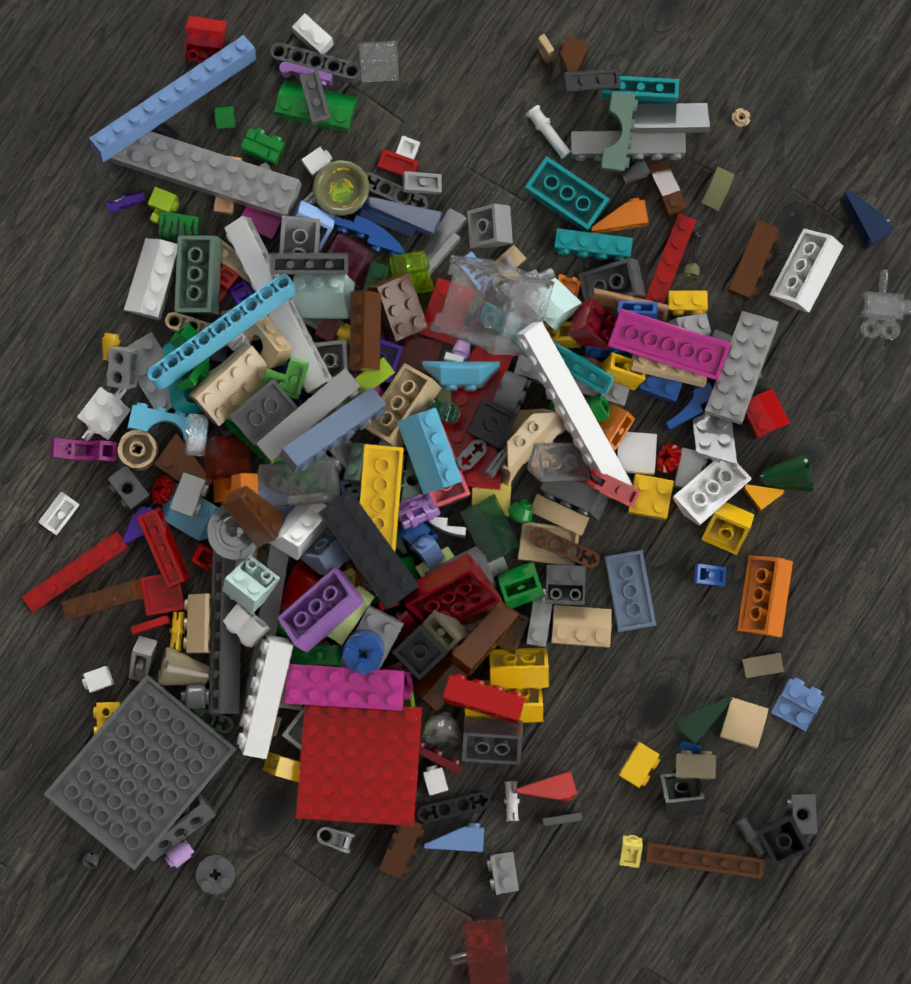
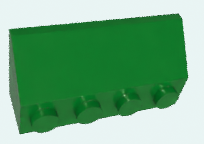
M284 80L278 93L274 113L278 118L349 134L358 97L323 89L331 120L312 125L302 84Z

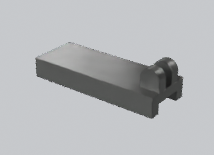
M318 70L307 74H299L312 125L331 120Z

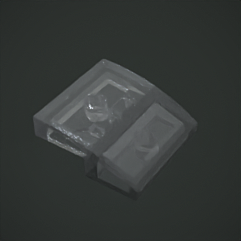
M397 41L359 43L361 82L399 81Z

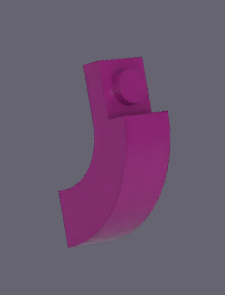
M51 438L50 457L71 461L115 462L117 442Z

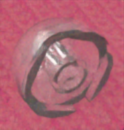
M442 712L440 715H435L427 721L423 730V738L426 736L425 740L434 745L445 747V743H451V747H455L461 743L462 728L458 720L452 717L450 713Z

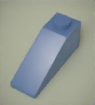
M469 823V826H464L425 843L424 848L483 852L484 827H480V823Z

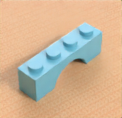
M137 403V405L132 406L127 429L147 432L156 423L169 422L181 431L184 442L203 445L208 422L204 421L205 418L194 415L193 418L186 417V413L175 411L172 414L168 413L165 408L156 407L154 410L148 408L147 404Z

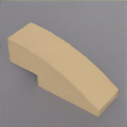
M539 494L536 495L532 504L534 514L581 536L590 518Z

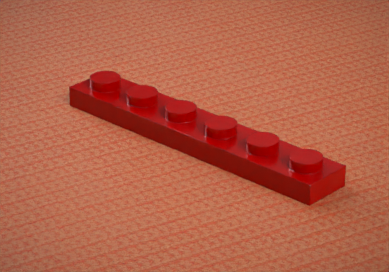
M678 213L645 300L664 304L695 225V219Z
M117 531L22 596L32 613H35L129 547L124 543L122 536Z

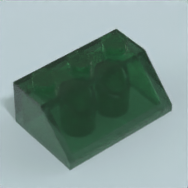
M495 494L460 510L477 548L485 555L488 563L520 546Z

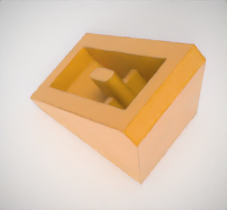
M747 484L743 486V491L758 511H761L784 492L781 489Z

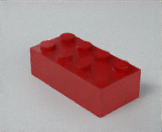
M456 673L454 676H449L443 696V702L517 725L519 724L526 700L520 692H504L503 687L493 685L491 688L485 686L483 681L474 679L473 682L468 681L466 676Z

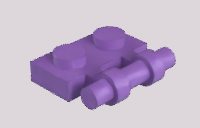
M421 493L399 503L398 519L402 522L404 529L415 528L421 522L433 520L435 516L440 515L438 507L435 508L434 500L429 493Z

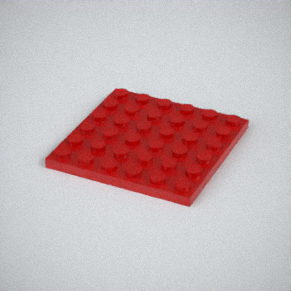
M305 705L296 818L414 826L422 708L403 707L402 711Z

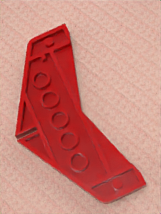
M483 338L466 362H499L500 370L481 388H476V391H466L465 388H457L456 391H451L452 407L444 406L438 401L434 405L435 407L452 409V411L437 410L456 459L474 440H477L468 435L466 431L481 399L484 398L493 403L497 389L501 385L500 382L505 372L508 371L517 351L518 343L512 339ZM486 444V453L471 469L461 472L467 486L470 488L501 491L500 471L493 478L485 475L486 469L497 455L496 448ZM475 446L471 453L475 455L478 451L481 452V446ZM467 456L464 460L461 458V465H468L467 462L471 458L469 456Z

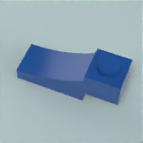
M710 382L705 387H693L694 391L691 393L692 399L677 416L665 423L668 431L703 413L701 405L709 401L713 390Z

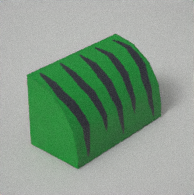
M161 211L159 236L178 240V236H198L201 220L195 216Z

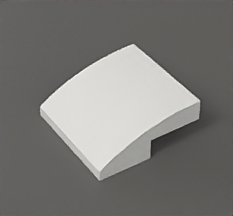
M626 433L617 448V458L626 473L654 475L657 434Z
M434 517L433 520L428 521V524L445 534L465 538L466 527L447 526V518Z

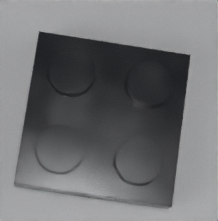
M482 398L466 433L501 450L517 415Z

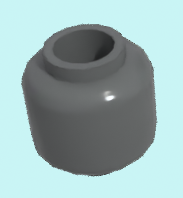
M188 684L186 691L182 690L181 702H185V706L188 709H204L206 705H209V689H206V686L203 684Z

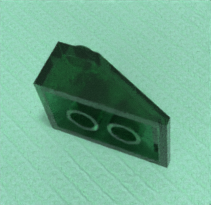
M727 696L686 715H681L674 723L677 725L674 729L690 743L696 744L733 698Z

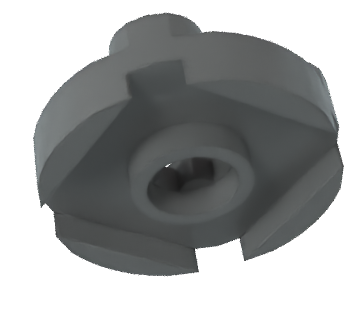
M208 856L198 865L196 870L197 883L204 892L221 894L228 890L234 882L235 868L224 856ZM213 869L221 872L218 880H214V877L210 876V873H213Z

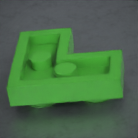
M291 357L286 374L267 369L262 387L274 378L289 397L298 400L309 362Z

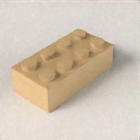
M244 342L206 379L189 393V396L213 423L220 426L229 418L232 412L262 387L266 370L272 369L253 346Z

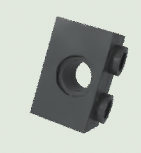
M127 465L108 478L111 483L108 486L114 494H120L122 497L120 502L126 509L130 507L134 511L151 498V495ZM127 484L133 486L130 494L124 493V487Z
M815 794L789 795L790 799L786 801L787 811H790V815L794 817L802 834H817ZM799 809L806 811V817L802 820L797 818V811Z

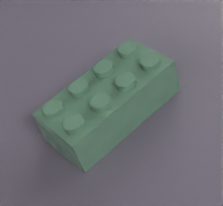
M178 236L175 312L185 315H219L221 238L216 236Z

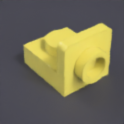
M624 835L619 864L639 868L643 848L642 838L635 835Z

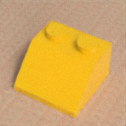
M725 502L711 515L701 540L737 555L751 528L754 514Z

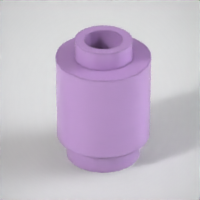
M184 840L166 852L167 857H165V860L171 867L175 865L178 868L192 857L191 854L194 853V850Z

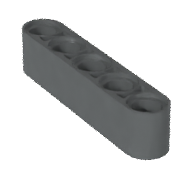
M275 43L270 49L273 61L279 65L282 62H289L330 73L333 79L351 84L357 83L361 78L359 66L351 61L283 43ZM282 50L284 54L281 57H277L275 52ZM296 55L302 56V60L299 62L293 61V57ZM319 60L321 63L319 66L314 67L311 65V62ZM337 65L339 68L337 71H330L329 67ZM349 70H356L357 74L349 76L347 72Z

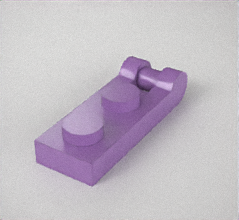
M282 62L279 67L284 78L294 76L298 80H300L299 74H307L315 70L289 62ZM318 70L322 87H326V85L331 86L333 82L332 74Z

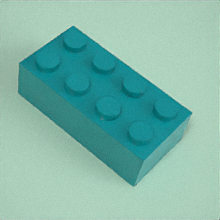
M547 156L525 186L524 191L583 232H589L608 205L610 199Z

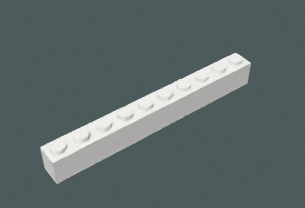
M241 216L225 227L226 237L235 248L234 253L241 260L243 271L249 276L252 282L251 287L255 292L279 276V274H270L269 253L251 218ZM290 298L269 313L268 317L293 347L289 359L293 357L309 362L302 388L307 393L315 394L332 380V377L292 298Z
M531 323L516 334L518 345L525 351L528 363L534 367L537 379L543 383L546 395L553 401L555 411L562 417L566 430L571 433L574 445L580 449L583 461L591 470L594 469L604 475L608 474L633 486L543 323ZM592 475V477L599 483V485H601L603 479Z

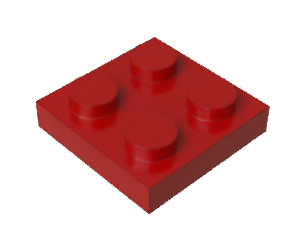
M162 574L140 578L147 616L185 609L181 583L167 588Z

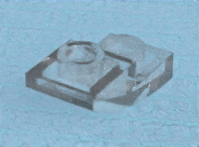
M188 414L185 429L187 438L184 453L186 455L205 456L207 415Z

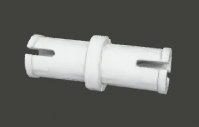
M517 781L505 782L506 799L504 804H506L507 812L506 821H519L518 803L520 802L517 799V794H513L512 791L517 788Z

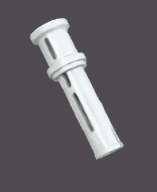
M539 105L532 108L525 115L535 124V129L543 133L561 159L571 152L550 125V119L546 118L541 112Z

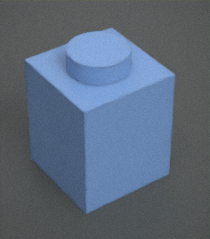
M428 534L412 545L419 558L429 569L445 558L438 544Z

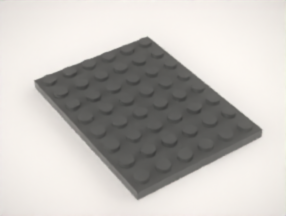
M146 675L49 787L44 796L135 871L236 748L150 676Z

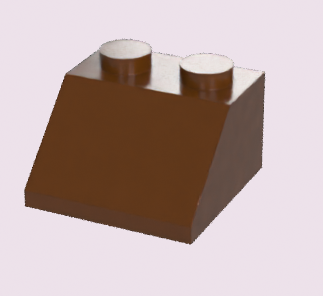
M568 35L566 40H562L558 56H560L559 63L563 73L581 70L588 55V43Z

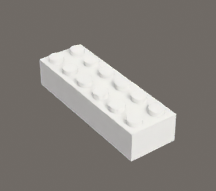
M266 634L265 639L260 641L259 650L262 651L260 658L257 657L255 669H257L256 677L253 676L250 688H253L252 695L247 697L246 707H248V711L242 718V726L244 728L243 732L239 733L237 744L243 755L262 759L267 758L293 644L287 638Z

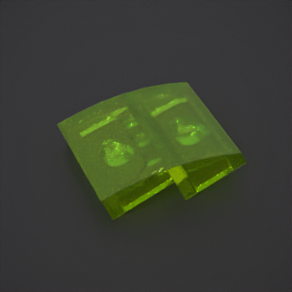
M424 250L390 257L392 276L410 273L416 293L429 292L435 288L428 272L431 266Z

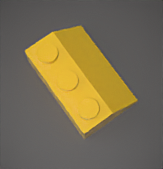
M517 648L515 654L505 649H493L490 652L491 688L493 685L503 687L504 689H542L549 687L547 648Z

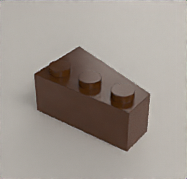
M176 433L154 464L178 482H180L183 472L206 480L209 492L213 487V481L181 437Z

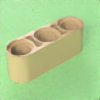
M176 312L169 313L165 318L167 327L173 332H176L188 323L190 325L197 324V333L211 325V323ZM173 318H178L180 320L179 324L175 327L170 326V321Z

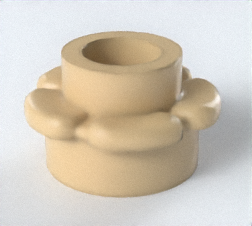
M740 108L732 114V121L736 126L742 127L749 124L750 113L747 110L744 111Z

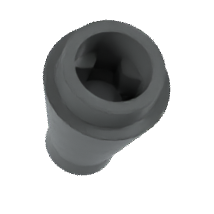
M638 160L621 175L627 184L646 178L650 171L644 160L640 162Z

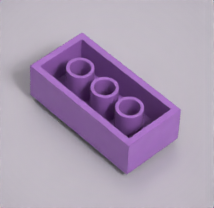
M335 567L278 617V620L294 645L308 652L365 601L348 575Z

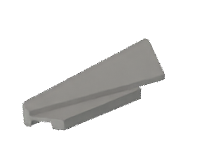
M453 209L447 211L438 226L436 234L431 237L409 272L416 292L460 242V237L456 233L467 222V218Z

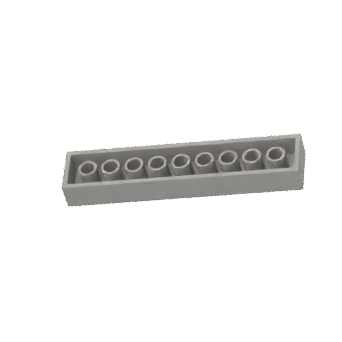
M151 131L109 158L115 164L282 218V215L291 216L302 186L299 179Z

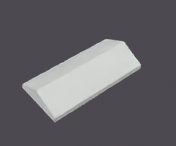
M713 461L674 495L673 499L682 514L700 526L752 478L738 463L737 467L734 468L729 463Z

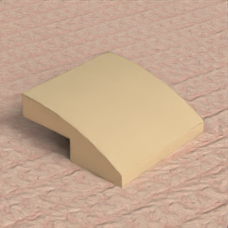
M731 697L720 737L757 749L765 725L768 708Z

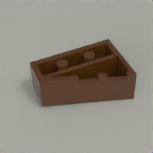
M248 486L228 493L223 503L224 508L257 547L274 541L286 518L285 514Z
M414 820V826H396L379 868L380 871L400 879L402 875H407L410 867L407 864L409 857H414L417 846H414L416 839L421 840L425 830L422 828L423 823Z

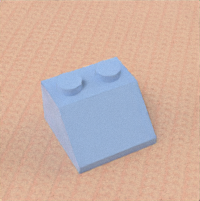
M301 200L293 216L321 219L320 252L333 229L335 215Z

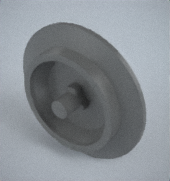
M224 506L218 508L212 514L207 525V538L210 546L218 555L230 560H239L255 551L257 546Z

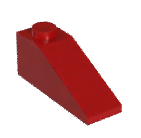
M571 771L512 790L513 794L550 800L561 799L562 803L572 800V796L578 794Z

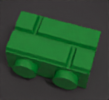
M255 127V130L249 128L241 145V151L273 166H277L285 149V143L282 142L283 139L276 135H272V137L265 135L266 132Z

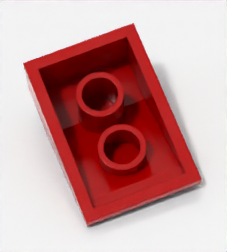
M438 278L425 315L428 328L421 330L420 334L455 346L468 313L474 290Z

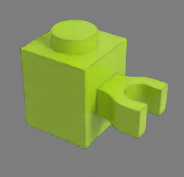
M157 187L154 188L148 202L149 207L154 209L150 218L151 222L159 225L161 211L169 213L177 211L179 202L175 194Z

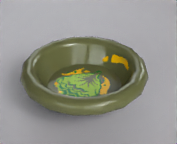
M344 160L330 162L322 167L316 175L313 184L314 197L319 206L328 213L339 216L352 214L360 209L368 198L370 188L368 177L362 168L353 162Z

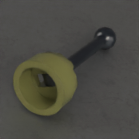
M695 232L693 235L695 242L692 262L686 265L684 275L691 278H697L700 274V268L695 263L698 240L701 238L699 232Z

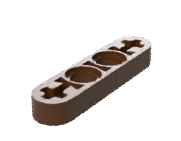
M536 527L530 532L531 542L541 548L579 565L586 566L589 569L595 568L599 564V555L586 547L540 527ZM541 531V536L547 538V534L551 535L547 541V546L543 545L545 541L542 539L535 541L533 533ZM559 539L561 547L556 550L551 548V540ZM570 547L578 548L579 554L577 557L569 556L568 549ZM582 550L586 551L584 555L587 557L594 555L596 563L588 565V560L582 558V562L578 561L582 555Z

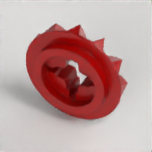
M671 443L667 446L663 445L662 450L658 451L659 455L656 457L657 462L655 466L662 473H670L679 465L682 453L677 445Z
M161 474L160 477L156 478V482L151 490L153 493L151 499L154 500V503L163 505L172 497L174 480L171 476Z

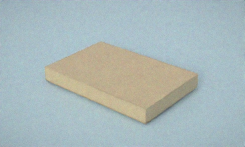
M532 522L522 523L518 560L575 566V562L533 544L529 536L532 529L540 527L578 544L579 534L562 526ZM541 531L533 533L535 541L542 539L545 541L543 545L547 546V541L551 535L547 534V538L541 536ZM559 539L551 540V548L559 549L561 541ZM574 546L568 549L570 557H576L577 548Z

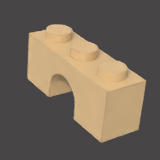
M267 315L243 332L249 341L262 340L263 349L260 355L270 368L286 365L293 347Z

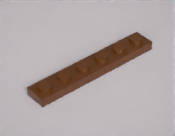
M649 842L645 860L648 863L762 879L764 859Z

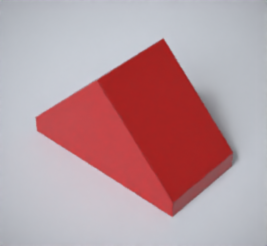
M200 544L190 561L212 573L213 551Z

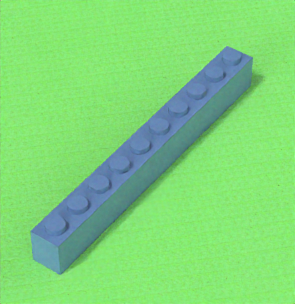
M244 35L91 136L89 139L92 150L102 162H105L256 60L255 47Z

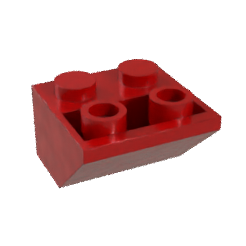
M190 16L185 27L184 60L202 63L225 48L227 21Z

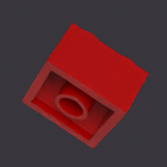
M773 389L752 397L744 417L755 440L790 423Z

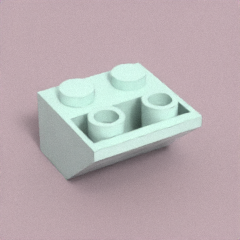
M249 555L225 578L222 591L253 614L266 601L280 580V577Z

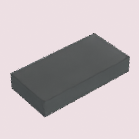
M581 812L544 817L542 821L544 826L577 822L582 820Z

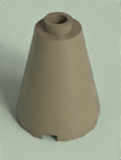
M165 648L161 660V670H159L157 683L159 685H206L209 682L210 666L177 650Z

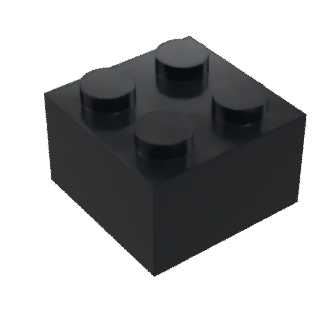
M421 622L392 650V653L419 680L448 652Z

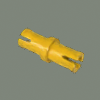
M173 611L172 629L169 631L171 633L170 648L181 651L182 635L185 634V630H183L185 613Z

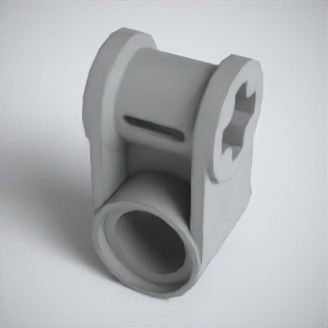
M323 826L318 830L317 839L321 844L350 853L349 847L355 834L329 826ZM323 830H328L331 833V838L327 841L322 840L320 837V833Z

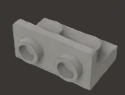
M513 852L490 855L491 860H487L488 871L493 872L494 878L490 879L491 891H496V895L519 891Z

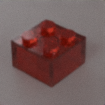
M213 436L205 440L206 479L232 478V475L240 473L251 474L250 449L244 443L245 441L240 440L238 437Z

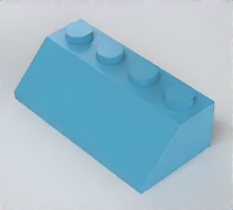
M436 408L397 421L423 494L462 482Z

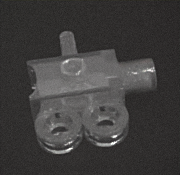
M880 270L879 292H861V296L864 299V309L860 317L868 318L861 326V333L868 339L876 338L879 335L886 340L897 338L900 334V326L895 320L903 319V315H911V300H904V294L887 293L888 270ZM877 320H886V321L883 322L882 324H880ZM868 326H872L873 331L871 333L868 332ZM887 327L891 328L890 334L886 332Z

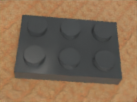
M272 378L232 412L229 417L255 446L257 442L298 407L275 379Z

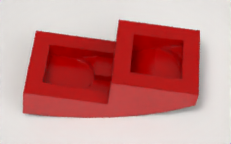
M225 264L221 267L219 305L239 278V274Z

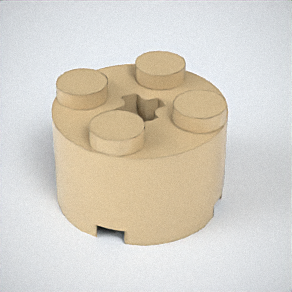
M132 430L122 436L118 446V455L128 467L134 470H146L153 466L159 458V446L149 433L141 430ZM137 446H139L140 448H143V449H141V453H140V454L135 453V452L137 451V449H136Z

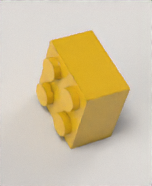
M635 474L633 487L641 491L633 508L628 507V514L666 520L674 481Z

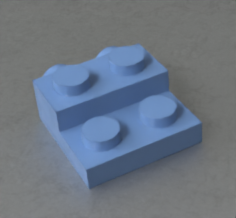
M795 677L793 680H787L771 713L806 731L825 697L821 695V690L813 686L809 689L804 686V681Z

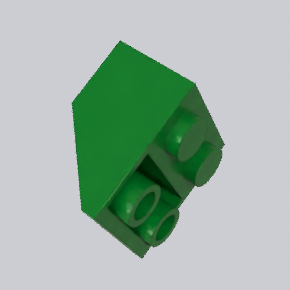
M534 561L497 574L504 600L510 608L545 597Z

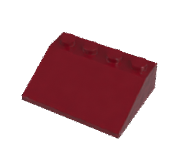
M468 553L418 579L416 582L419 587L404 597L405 606L422 622L433 611H437L455 618L461 623L502 601L479 564Z

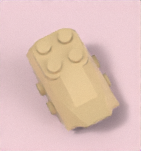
M548 409L519 411L505 440V443L507 441V459L499 469L502 484L509 486L523 464L532 459L540 450L550 448L553 444V439L565 431L564 421L556 411Z

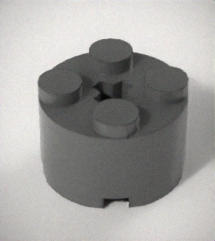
M506 371L500 382L501 385L497 389L493 403L518 415L521 408L519 403H524L527 397L525 390L528 391L532 380Z

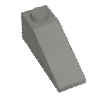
M543 589L545 597L533 601L526 644L545 648L552 604H546V589Z

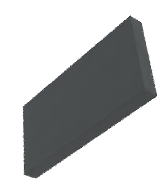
M707 103L637 104V110L632 113V119H635L634 133L710 132Z

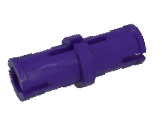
M141 190L129 195L124 194L121 198L106 203L111 214L125 208L127 210L131 209V206L146 202V199Z

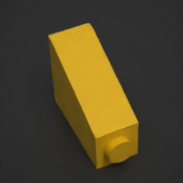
M268 752L263 771L299 782L300 761Z

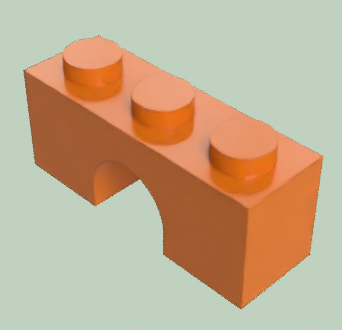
M240 473L232 475V478L213 480L214 503H221V506H223L228 493L244 486H248L258 494V474Z

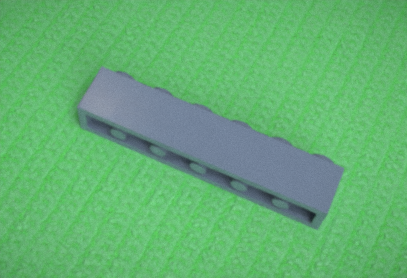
M371 387L283 447L279 456L293 473L299 470L302 472L309 467L311 461L314 459L316 461L320 460L325 455L324 452L329 449L331 451L340 445V441L350 439L356 430H363L367 427L370 420L380 418L384 414L383 410L386 403Z

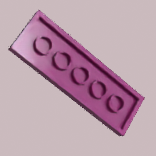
M620 308L608 346L718 380L731 343Z
M289 664L286 673L285 703L402 711L405 671L375 669L369 673L359 674L348 667Z

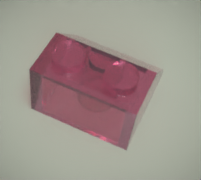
M345 233L337 235L327 252L348 254V274L346 275L354 282L366 271L375 256L374 252Z

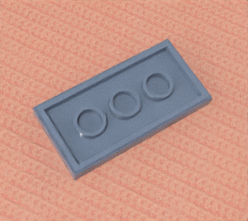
M643 550L605 556L618 632L656 626Z

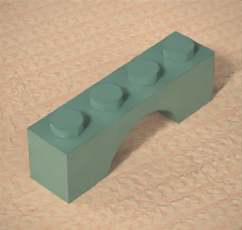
M614 91L611 93L608 113L618 120L621 135L616 144L604 148L601 170L623 173L625 168L629 166L630 157L626 156L627 149H631L632 138H629L630 130H634L635 119H632V113L637 110L638 100H634L635 94Z

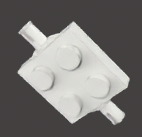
M101 387L96 391L77 416L88 427L82 436L83 439L89 441L94 433L102 435L107 440L111 438L131 411L121 401V397L127 391L126 389L122 390V388H119L115 394L108 393Z

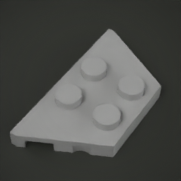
M705 413L693 419L697 456L705 459L709 458L718 463L723 461L731 464V467H737L732 422Z

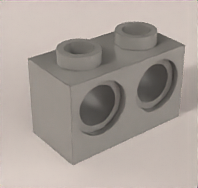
M121 346L109 348L107 357L109 363L106 374L107 386L122 389L137 387L139 349Z

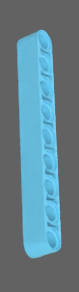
M285 274L279 275L153 365L148 371L149 379L159 389L168 387L292 298L296 293V287L290 277Z

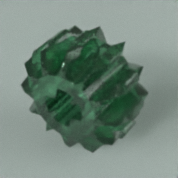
M439 400L431 401L428 410L436 408L441 423L456 424L460 417L459 405Z

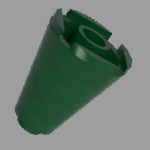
M808 453L763 469V473L760 474L761 484L767 488L804 492L814 491V485L811 483L813 475Z

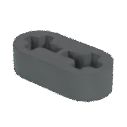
M479 439L474 440L457 457L455 462L460 471L471 469L486 453L487 446L485 442ZM480 445L481 452L478 451L475 455L471 453L475 446ZM469 456L471 459L467 462L468 465L462 466L461 458L464 460Z

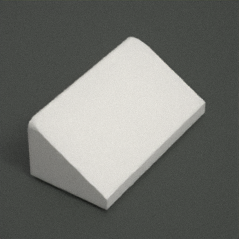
M60 492L41 517L39 523L57 535L79 504L65 493Z

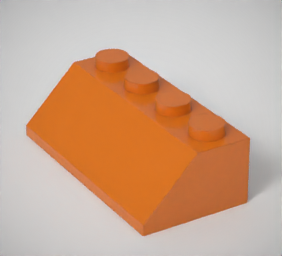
M748 556L737 631L782 638L793 561L777 557Z

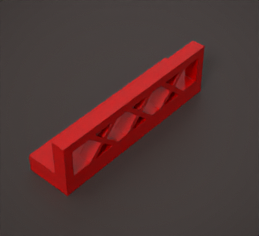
M161 507L138 516L137 519L167 588L190 578V574Z

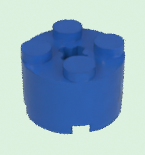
M425 521L419 523L415 528L404 529L402 522H399L397 525V537L401 540H407L410 543L408 547L415 553L416 551L412 545L424 535L428 534L434 541L439 537L438 534H432L434 529Z
M372 630L355 631L349 636L343 650L345 663L351 670L359 674L374 671L382 661L384 642L380 635Z

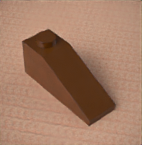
M666 159L648 165L667 219L678 215V213H685L687 206Z

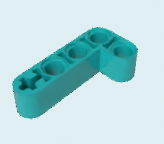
M170 342L163 347L164 358L176 350ZM180 377L168 386L170 403L178 412L196 415L202 410L189 396V393L195 387L187 388L181 392L177 388V384L182 378Z

